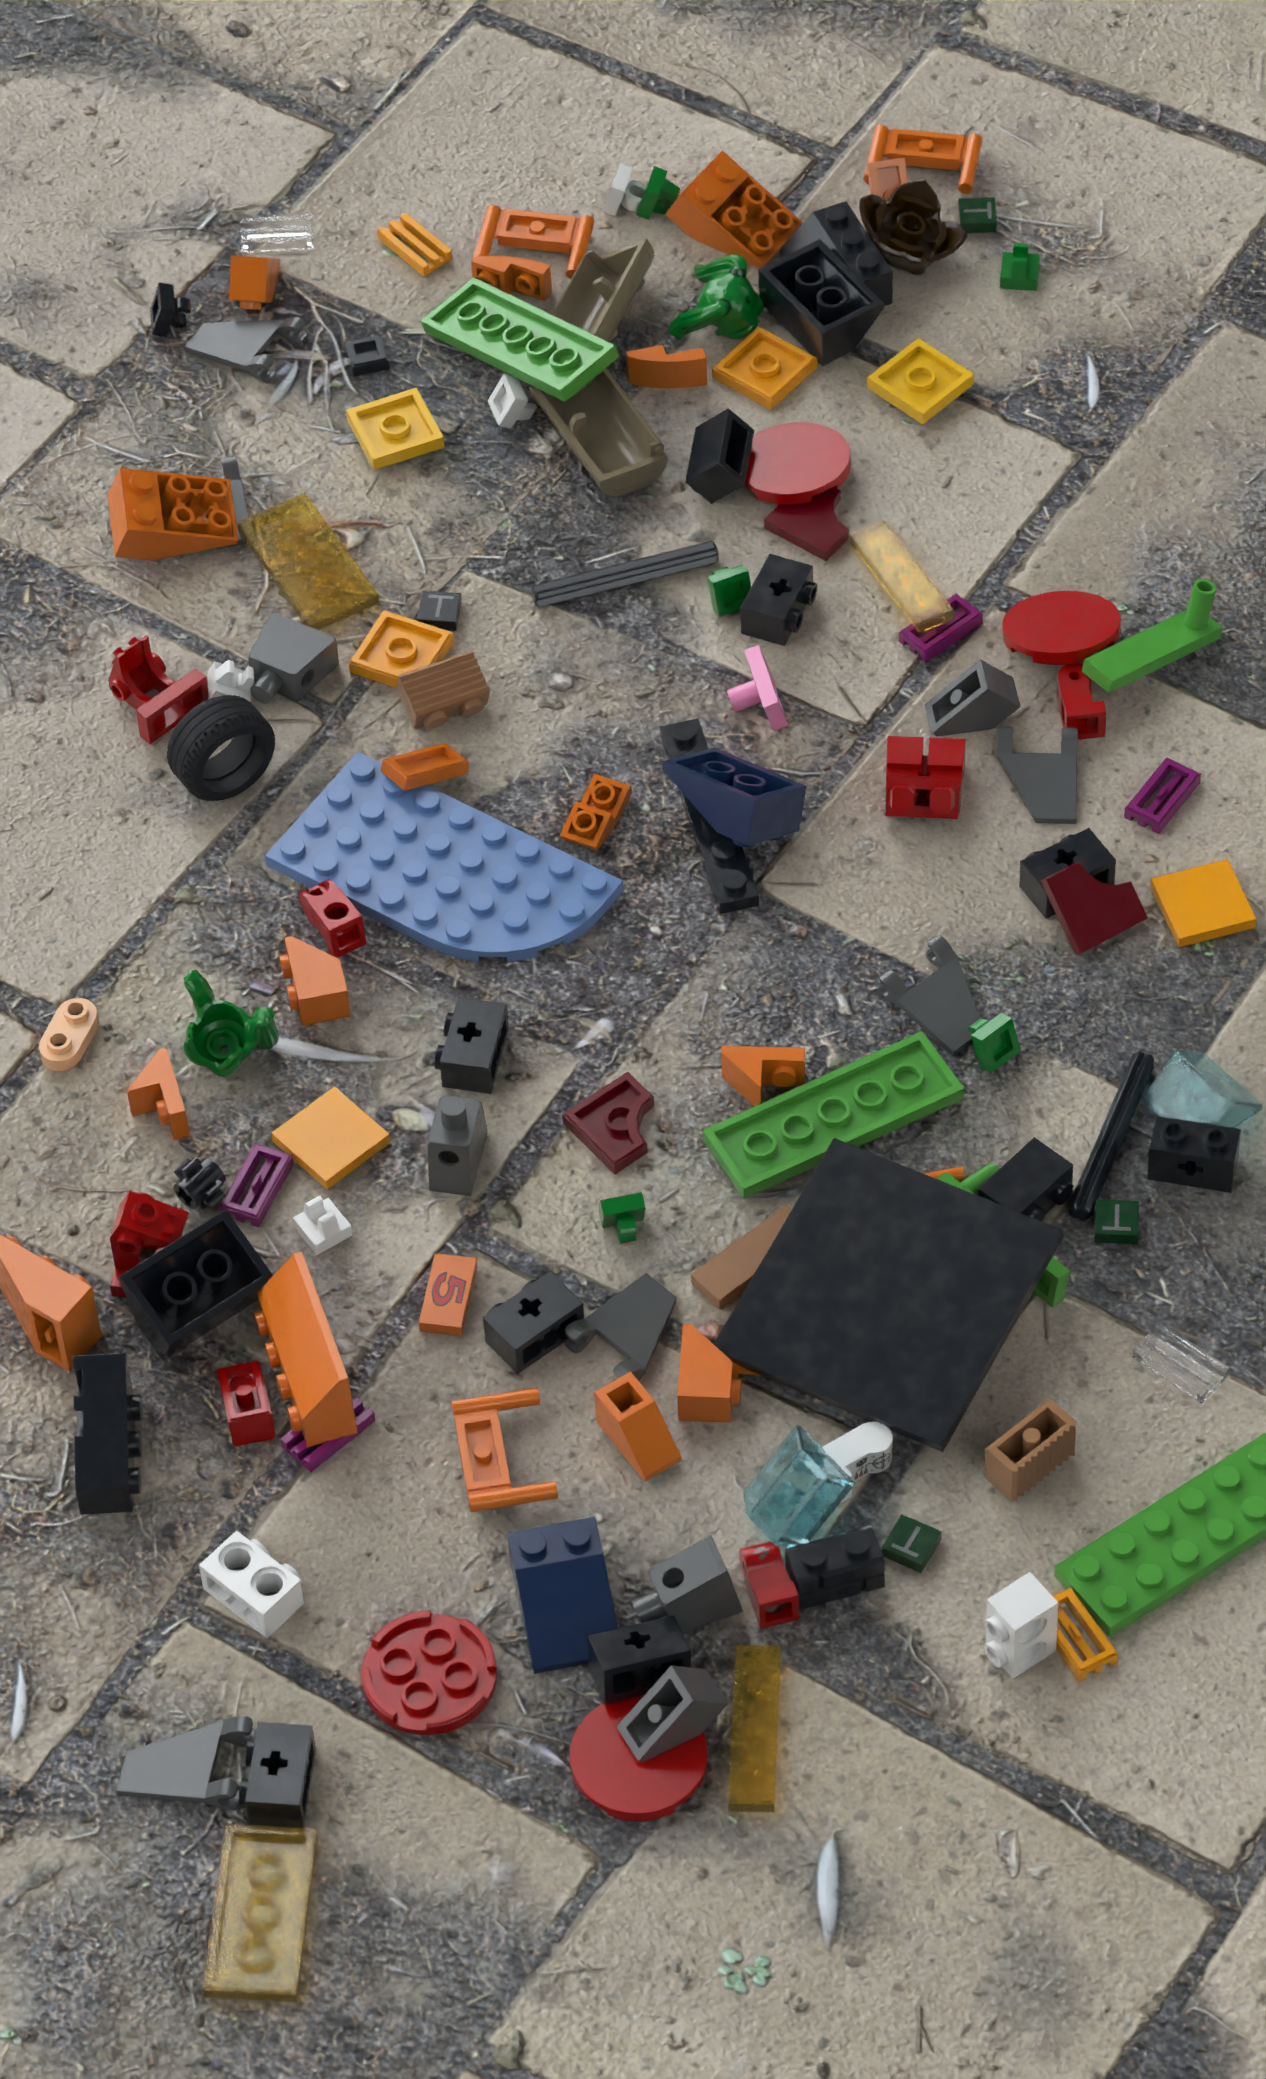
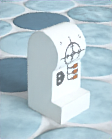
M867 1422L812 1453V1476L837 1505L852 1497V1484L863 1478L868 1473H879L885 1471L890 1466L893 1444L890 1429L878 1422Z

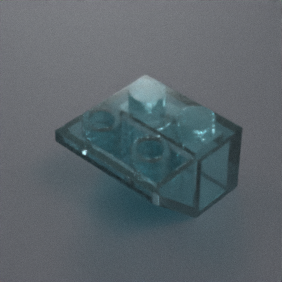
M796 1425L743 1491L747 1516L774 1545L789 1548L808 1543L856 1483L801 1426Z

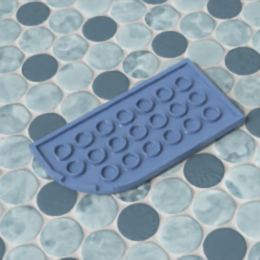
M357 752L265 854L266 866L310 888L330 879L343 891L358 912L441 953L479 962L480 957H507V962L520 961L538 957V951L558 943H562L565 946L588 931L623 892V880L428 785L404 791L381 772V762L360 752Z

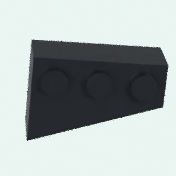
M126 1353L73 1356V1370L75 1371L78 1384V1396H74V1411H78L77 1436H74L75 1491L80 1515L133 1512L134 1494H141L140 1467L134 1468V1457H142L141 1432L135 1431V1421H142L143 1410L141 1394H133Z

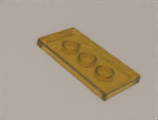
M306 493L237 522L239 533L304 625L320 630L379 603L378 593Z
M225 1825L202 1989L204 1998L297 2002L318 1843L317 1829Z

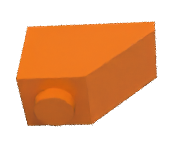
M231 255L229 300L239 301V308L261 310L262 302L272 303L280 269V259Z
M683 1324L677 1391L678 1421L731 1423L732 1405L740 1406L741 1379H733V1363L723 1352L692 1324Z

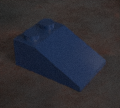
M715 747L663 761L662 769L715 831L731 838L735 845L755 847L756 843L766 840H779L784 835L799 831L806 792L805 785Z
M590 1517L508 1532L510 1564L534 1674L588 1664L587 1636L617 1629L596 1518Z

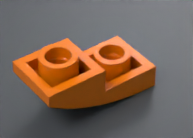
M477 256L471 261L472 278L479 279L505 293L510 294L514 290L546 301L552 293L551 267L549 264L512 256Z
M663 345L626 352L627 379L629 384L651 388H687L707 385V359L703 348L666 355Z
M594 773L581 803L575 801L559 835L560 838L598 851L621 817L633 793L631 786Z

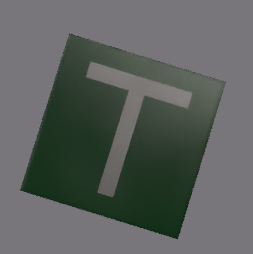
M995 197L958 198L959 225L966 233L997 232Z
M1096 1199L1094 1243L1138 1244L1139 1201Z
M901 1514L881 1547L883 1557L922 1573L941 1541V1531Z

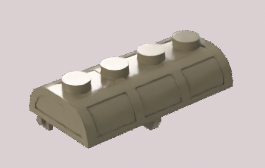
M647 238L600 257L593 249L587 251L552 315L607 342H611L618 334L617 327L621 319L632 307L630 303L635 293L643 287L645 283L643 278L654 259V250Z
M607 368L565 402L534 386H530L533 399L540 405L555 429L562 435L577 459L583 464L599 489L606 496H621L644 488L659 478L665 470L668 457L664 453L663 443Z

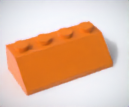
M302 1251L293 1253L257 1292L260 1310L253 1312L259 1336L267 1335L270 1341L264 1344L271 1369L279 1367L281 1374L275 1375L282 1400L290 1399L292 1406L287 1407L292 1430L294 1433L302 1431L306 1445L310 1447L358 1432L349 1379L304 1255Z

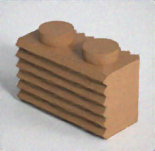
M472 650L398 676L397 690L414 729H419L421 726L426 729L437 728L446 723L449 717L456 716L457 714H462L464 717L475 715L483 710L484 706L488 703L490 693L489 686Z
M1046 1400L984 1449L986 1452L984 1454L986 1457L984 1459L986 1462L984 1464L985 1478L1010 1501H1017L1018 1496H1024V1491H1030V1486H1037V1481H1043V1476H1049V1471H1056V1466H1062V1461H1068L1069 1456H1075L1076 1420L1053 1400Z

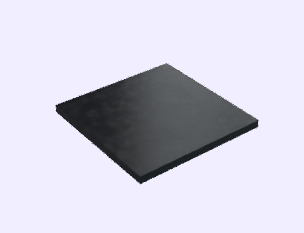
M834 1138L718 1335L714 1345L733 1363L738 1364V1366L870 1422L881 1423L891 1431L943 1452L1064 1237L1063 1231Z

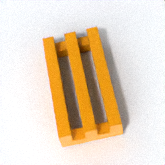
M406 212L400 215V222L392 220L388 223V229L383 226L377 229L378 239L423 277L452 260V250ZM398 235L400 238H402L406 243L410 245V248L407 247L395 236ZM421 254V255H422L423 257H425L430 263H427L426 261H424V260H423L421 257H419L418 255Z
M1070 1587L1054 1595L1053 1597L1058 1602V1623L1085 1660L1082 1662L1057 1626L1056 1650L1077 1680L1080 1682L1086 1679L1087 1673L1091 1671L1094 1674L1102 1671L1103 1665L1107 1663L1109 1666L1118 1663V1653ZM1065 1603L1099 1650V1654L1095 1655L1075 1624L1071 1622L1060 1606L1061 1604Z

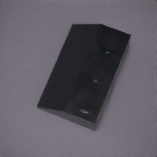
M847 201L812 212L779 250V255L782 258L820 239L884 302V306L893 304V271Z
M820 239L758 269L759 296L763 301L764 307L811 355L817 358V361L822 366L854 351L884 309V302Z
M225 1209L120 1275L119 1281L138 1327L164 1361L258 1300L257 1292L273 1274Z

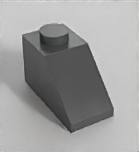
M981 659L925 703L931 733L937 737L993 729L1021 707L1013 677Z
M671 1665L617 1725V1729L637 1761L645 1762L702 1734L728 1705V1702L707 1669Z

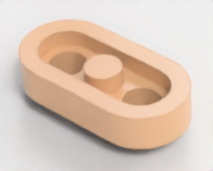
M73 998L63 1002L58 1007L39 1042L41 1061L48 1069L66 1071L75 1067L81 1060L99 1026L97 1009L91 1001L84 998ZM63 1043L62 1046H55L56 1044Z

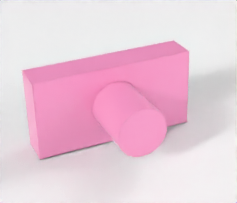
M757 645L744 650L754 680L727 690L734 711L738 712L762 702L774 731L788 726L772 674L760 646Z

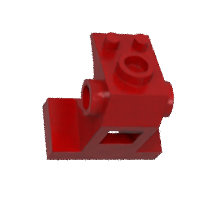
M146 635L140 640L133 637L128 642L130 647L125 650L119 647L113 652L115 658L112 661L113 667L108 681L113 695L119 701H126L136 709L140 737L149 744H152L176 727L190 710L200 703L209 700L207 678L197 668L178 681H173L164 674L166 666L156 653L151 652L149 637ZM153 688L159 692L154 698L145 695Z
M133 1191L127 1193L120 1203L109 1238L115 1264V1271L110 1284L112 1296L126 1298L119 1281V1276L146 1260L140 1253L141 1249L155 1250V1253L182 1237L189 1215L188 1211L157 1201L146 1193H135Z

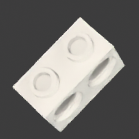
M237 1530L199 1564L203 1589L266 1638L273 1634L304 1605L301 1586L302 1579L298 1572L289 1564H279L270 1557L268 1550L256 1539L248 1540ZM240 1567L245 1568V1569L240 1570V1571H233V1570L236 1569V1568H240ZM270 1592H277V1594H275V1595H271V1596H266V1595H265V1594L270 1593Z
M1031 1572L987 1599L985 1620L986 1644L984 1645V1650L989 1660L996 1667H1003L1013 1679L1056 1651L1058 1602Z

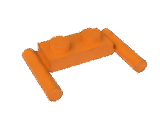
M877 125L874 130L867 163L882 161L883 157H887V160L905 157L906 166L959 171L961 164H963L958 190L962 194H970L973 190L983 138L979 134H971L969 137H965V135L895 128L891 130L885 125ZM866 166L864 182L869 185L868 171Z
M489 205L485 213L473 258L489 256L493 239L498 240V246L568 254L571 252L565 274L567 278L572 279L587 252L595 220L589 215L576 218V216L501 209L497 205Z
M538 1387L451 1401L470 1512L558 1498L556 1481L511 1488L498 1411L540 1405Z

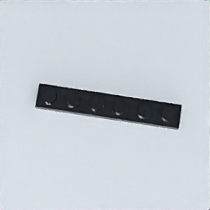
M698 718L660 726V737L668 759L709 749ZM678 788L719 913L723 914L759 906V894L743 847L735 845L731 838L717 833Z

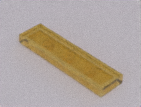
M885 520L850 533L851 545L919 633L954 620V610Z
M736 1645L728 1811L775 1812L781 1646Z

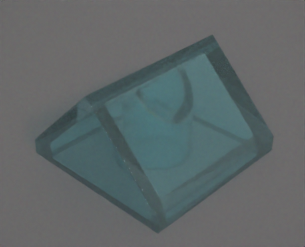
M1175 1050L1143 1096V1103L1158 1116L1237 1128L1262 1110V1104L1206 1054Z

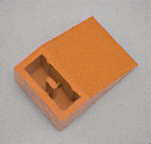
M723 150L683 190L665 214L692 239L727 255H740L745 258L747 264L758 269L770 262L803 223Z
M119 468L107 495L115 557L152 561L237 544L238 534L230 479Z
M0 1234L1 1291L36 1353L70 1372L73 1369V1356L85 1355L102 1337L91 1284L79 1274L71 1275L62 1270L49 1257L45 1255L38 1256L25 1249L14 1237L9 1235L4 1237Z

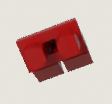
M887 736L885 816L958 819L965 771L966 739L929 738L928 756L923 755V737Z

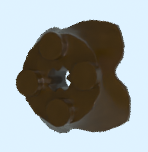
M925 178L901 185L894 190L887 201H883L880 196L873 194L860 198L859 210L863 225L886 262L897 269L907 270L913 275L923 274L926 268L935 261L953 254L964 244L968 237L959 224L953 221L942 222L940 220L941 205L939 199Z

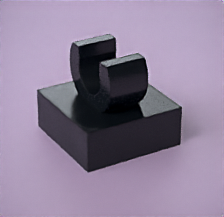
M159 283L150 307L152 335L167 337L170 325L176 328L186 327L185 313H191V302L185 297L174 298V286L172 284Z

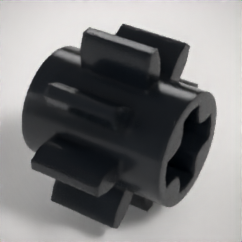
M196 1157L192 1161L187 1159L174 1171L179 1178L173 1186L174 1192L179 1200L191 1209H196L198 1206L203 1210L207 1206L212 1208L225 1196L223 1191L219 1189L226 1181L225 1175L220 1167L208 1158H204L201 1161Z

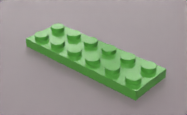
M474 277L420 320L425 333L564 402L577 394L582 387L619 358L615 345Z
M923 1031L702 1130L703 1141L742 1198L745 1199L818 1166L834 1138L859 1147L964 1099V1087Z
M1266 1434L1260 1435L1054 1566V1576L1065 1589L1072 1588L1094 1621L1109 1637L1266 1537Z

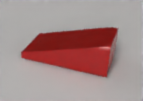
M254 1361L217 1369L233 1445L242 1446L273 1439L275 1437V1429L260 1362Z

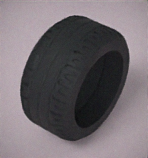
M236 695L214 697L194 707L177 724L167 747L168 764L174 775L195 797L206 801L225 800L242 793L263 775L273 756L275 734L269 722L248 700ZM233 738L225 749L210 758L219 746Z

